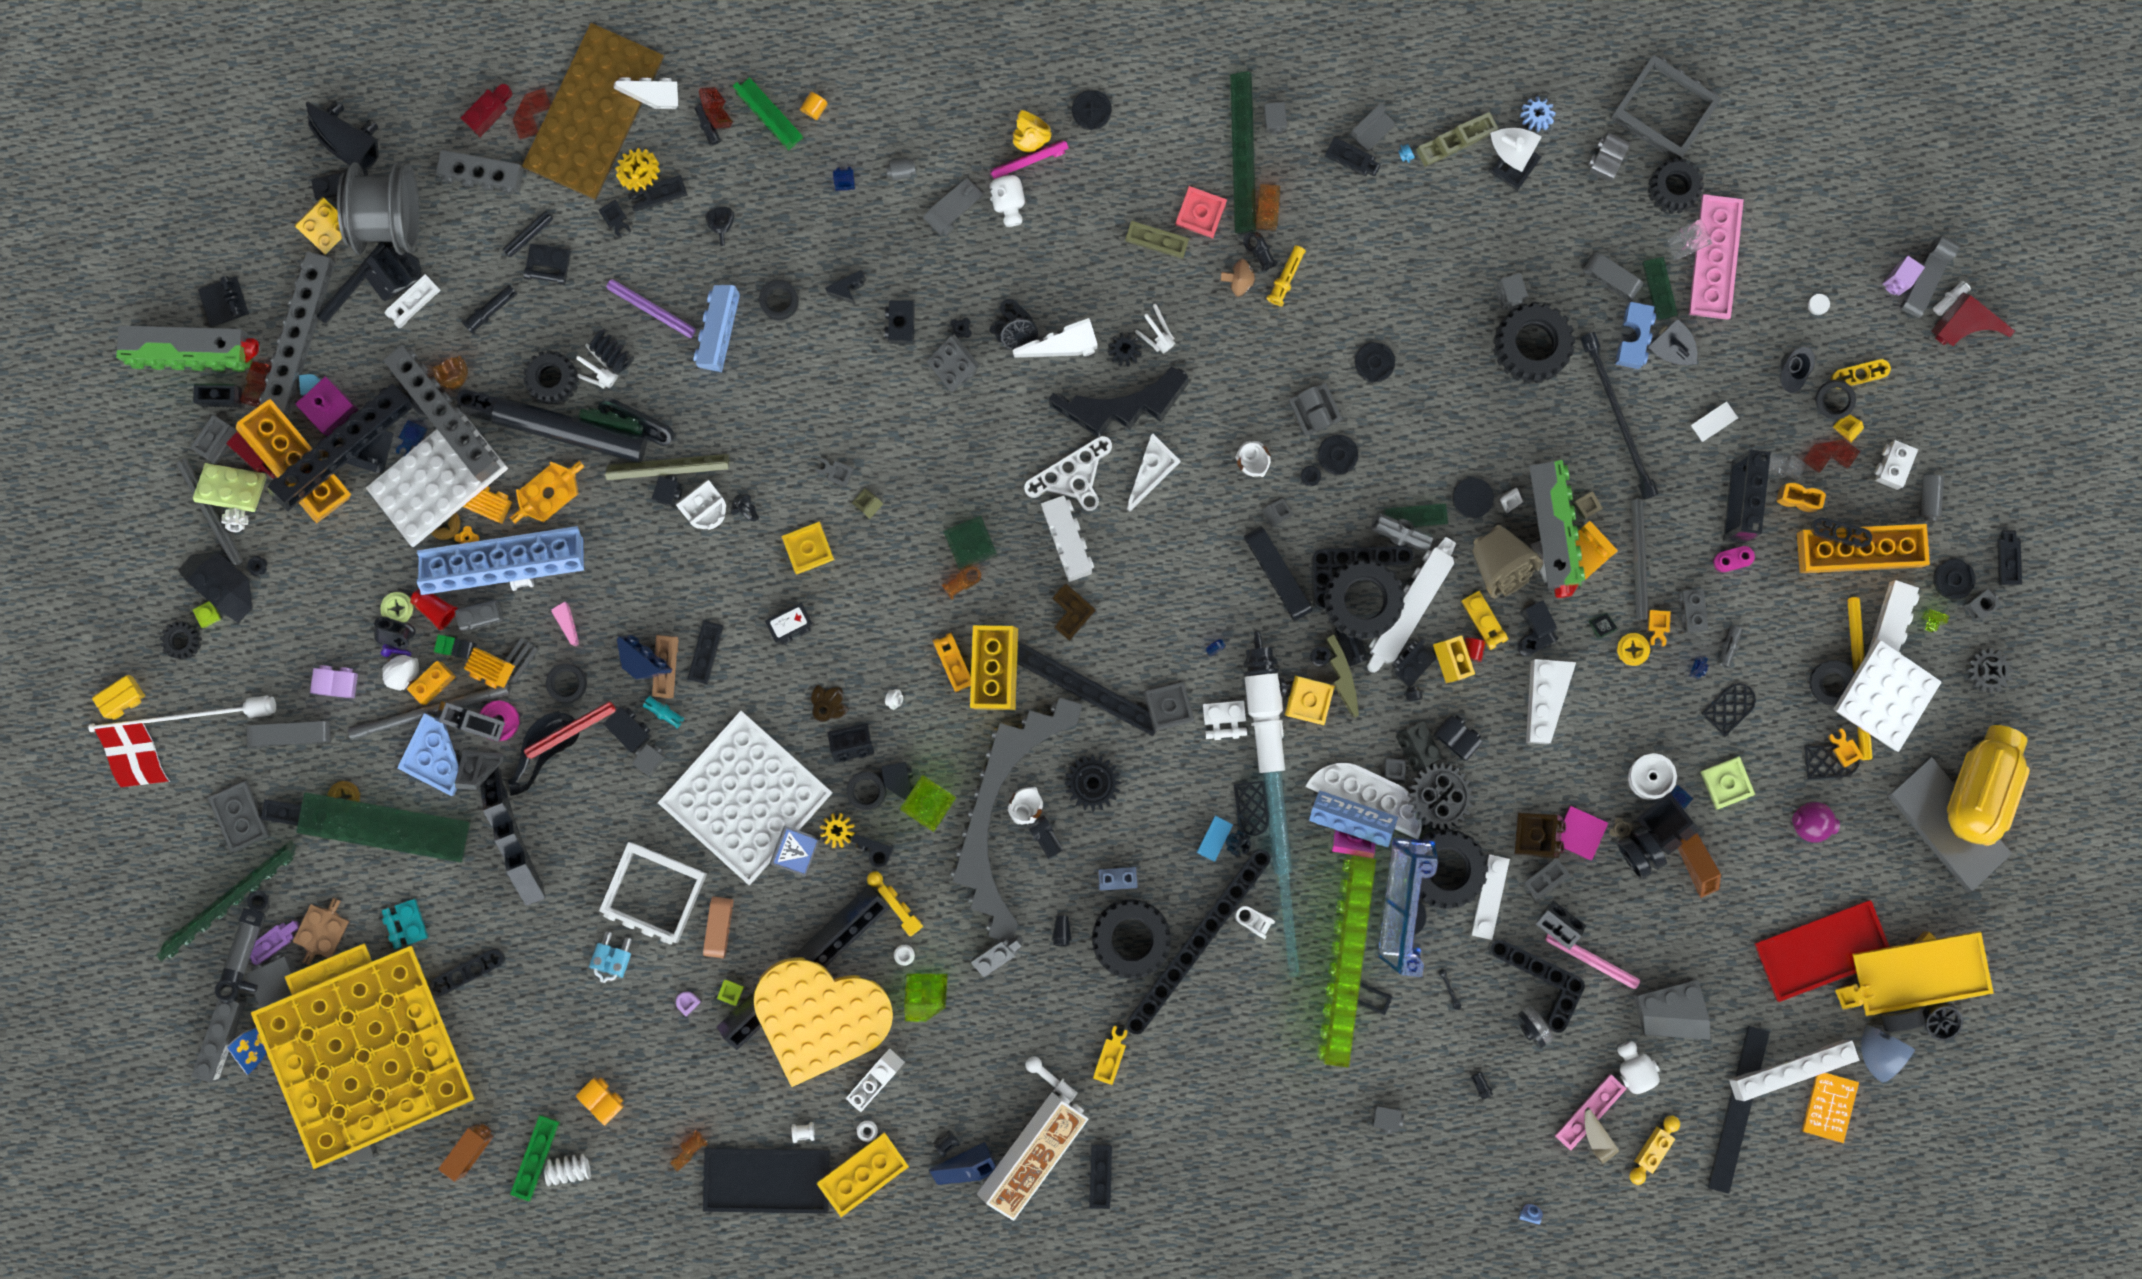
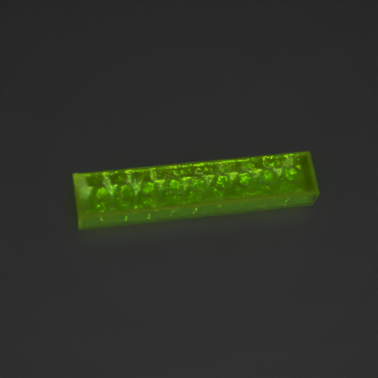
M1347 855V859H1343L1342 871L1345 872V878L1340 881L1339 892L1343 893L1342 900L1337 902L1336 910L1337 913H1340L1339 921H1335L1334 933L1337 934L1336 942H1332L1331 954H1334V961L1330 962L1328 974L1332 976L1331 983H1327L1326 995L1329 996L1328 1004L1324 1003L1323 1016L1326 1017V1022L1321 1025L1320 1030L1323 1045H1319L1317 1057L1321 1059L1320 1062L1325 1065L1349 1068L1376 866V859Z

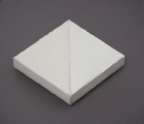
M1517 488L1504 493L1500 498L1506 514L1523 502Z

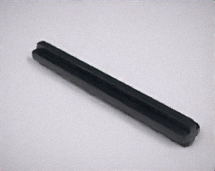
M380 242L320 311L317 315L319 320L326 324L366 278V272L371 269L366 260L373 255L382 254L389 246L384 242Z

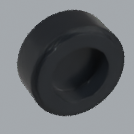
M1315 466L1305 467L1300 475L1302 483L1308 487L1316 486L1321 480L1320 470Z

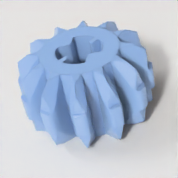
M1538 96L1535 98V101L1529 99L1527 104L1522 106L1524 112H1521L1520 117L1525 118L1522 122L1523 125L1530 124L1528 130H1531L1533 126L1536 132H1539L1541 128L1547 130L1548 124L1553 123L1552 117L1555 116V112L1551 111L1553 104L1546 105L1547 98L1540 102ZM1537 111L1541 113L1539 117L1535 116Z

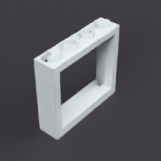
M628 842L599 911L604 913L603 917L615 921L617 918L623 921L622 925L634 929L635 926L641 928V933L650 937H653L654 934L660 936V941L671 945L672 942L678 943L707 873L633 842ZM633 853L697 879L674 934L611 908Z

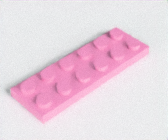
M1705 194L1701 196L1689 315L1727 320L1731 318L1744 199Z

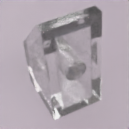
M1700 219L1682 227L1667 241L1673 259L1676 261L1713 244L1705 224Z

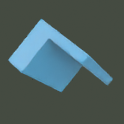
M1215 815L1196 853L1215 862L1233 824Z

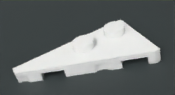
M1154 434L1150 437L1126 508L1129 512L1181 462Z

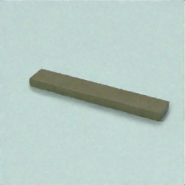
M729 454L642 461L641 463L607 465L605 476L606 480L727 470L729 469L730 459Z

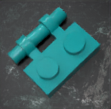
M416 899L395 905L397 912L395 915H391L390 908L381 910L384 917L382 921L387 926L389 942H392L394 950L402 947L400 942L402 938L406 939L407 945L429 938ZM398 920L400 921L403 930L399 933H397L394 922Z

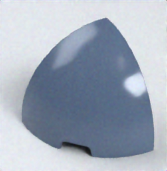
M1867 1025L1863 1032L1861 1051L1864 1062L1872 1075L1880 1082H1886L1893 1078L1904 1067L1915 1051L1914 1048L1875 1027Z

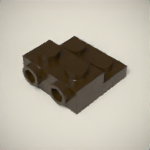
M1518 813L1514 854L1542 858H1559L1560 854L1564 852V842L1561 841V834L1566 831V822L1563 821V817L1554 814Z

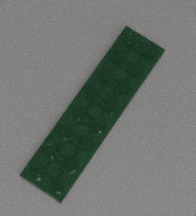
M304 792L296 833L462 863L471 822Z
M290 840L163 942L156 957L161 962L165 958L171 959L179 952L178 949L181 945L187 946L190 944L199 931L203 933L212 925L211 922L215 918L219 920L226 915L227 909L232 904L237 906L244 900L247 892L253 893L261 886L260 883L265 878L267 880L272 878L281 865L287 866L296 854L297 846L293 841Z

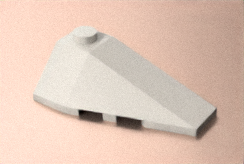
M1087 318L1064 327V331L1060 334L1053 332L1043 338L1044 341L1042 342L1034 340L1013 350L1014 358L1077 356L1081 354L1088 356L1095 353L1094 350L1097 349V342L1090 319Z

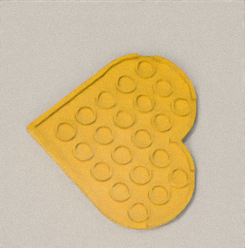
M788 958L773 964L761 975L754 990L753 1000L756 1015L791 1087L873 1050L885 1039L892 1025V1006L888 995L879 984L873 980L870 981L856 975L833 979L825 967L817 962L805 960V958Z

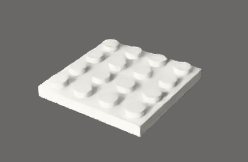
M1876 639L1833 710L1891 749L1899 752L1941 684V681L1881 640Z

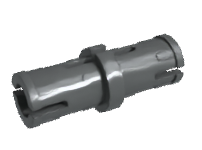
M1730 625L1726 641L1722 644L1723 650L1717 663L1718 665L1726 668L1731 667L1734 653L1739 648L1737 645L1743 632L1741 627Z

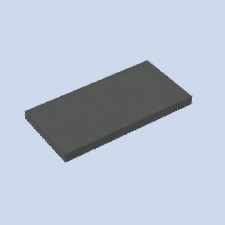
M1931 757L1923 762L1887 796L1969 893L1977 888L2012 853L2000 839L1992 845L1985 846L1970 843L1955 836L1950 827L1947 806L1955 784Z

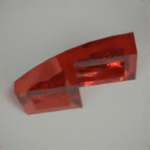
M715 87L700 88V99L711 124L715 129L730 128L733 121L723 109L726 102Z
M252 362L246 376L247 385L240 399L242 403L255 407L260 406V395L265 391V379L267 373L271 371V365Z

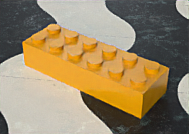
M271 399L236 423V430L277 478L290 465L298 462L304 453L310 452L313 449ZM333 474L301 500L299 504L317 524L349 500L351 493Z
M1927 524L1861 527L1869 530L1872 534L1871 543L1863 548L1817 537L1812 534L1811 529L1802 530L1797 533L1799 573L1922 568L1930 565ZM1837 528L1836 535L1839 538H1845L1846 530L1844 528ZM1820 529V530H1819V532H1821V531H1823V530H1829V531L1831 532V529ZM1861 533L1858 536L1851 535L1849 541H1851V538L1853 537L1860 539L1859 543L1866 541V538L1863 537V533Z

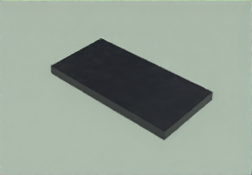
M705 1148L703 1212L828 1214L829 1200L816 1183L830 1172V1150Z

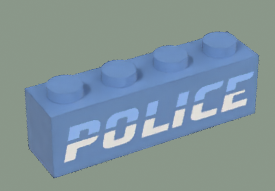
M1319 790L1309 821L1389 847L1398 817Z

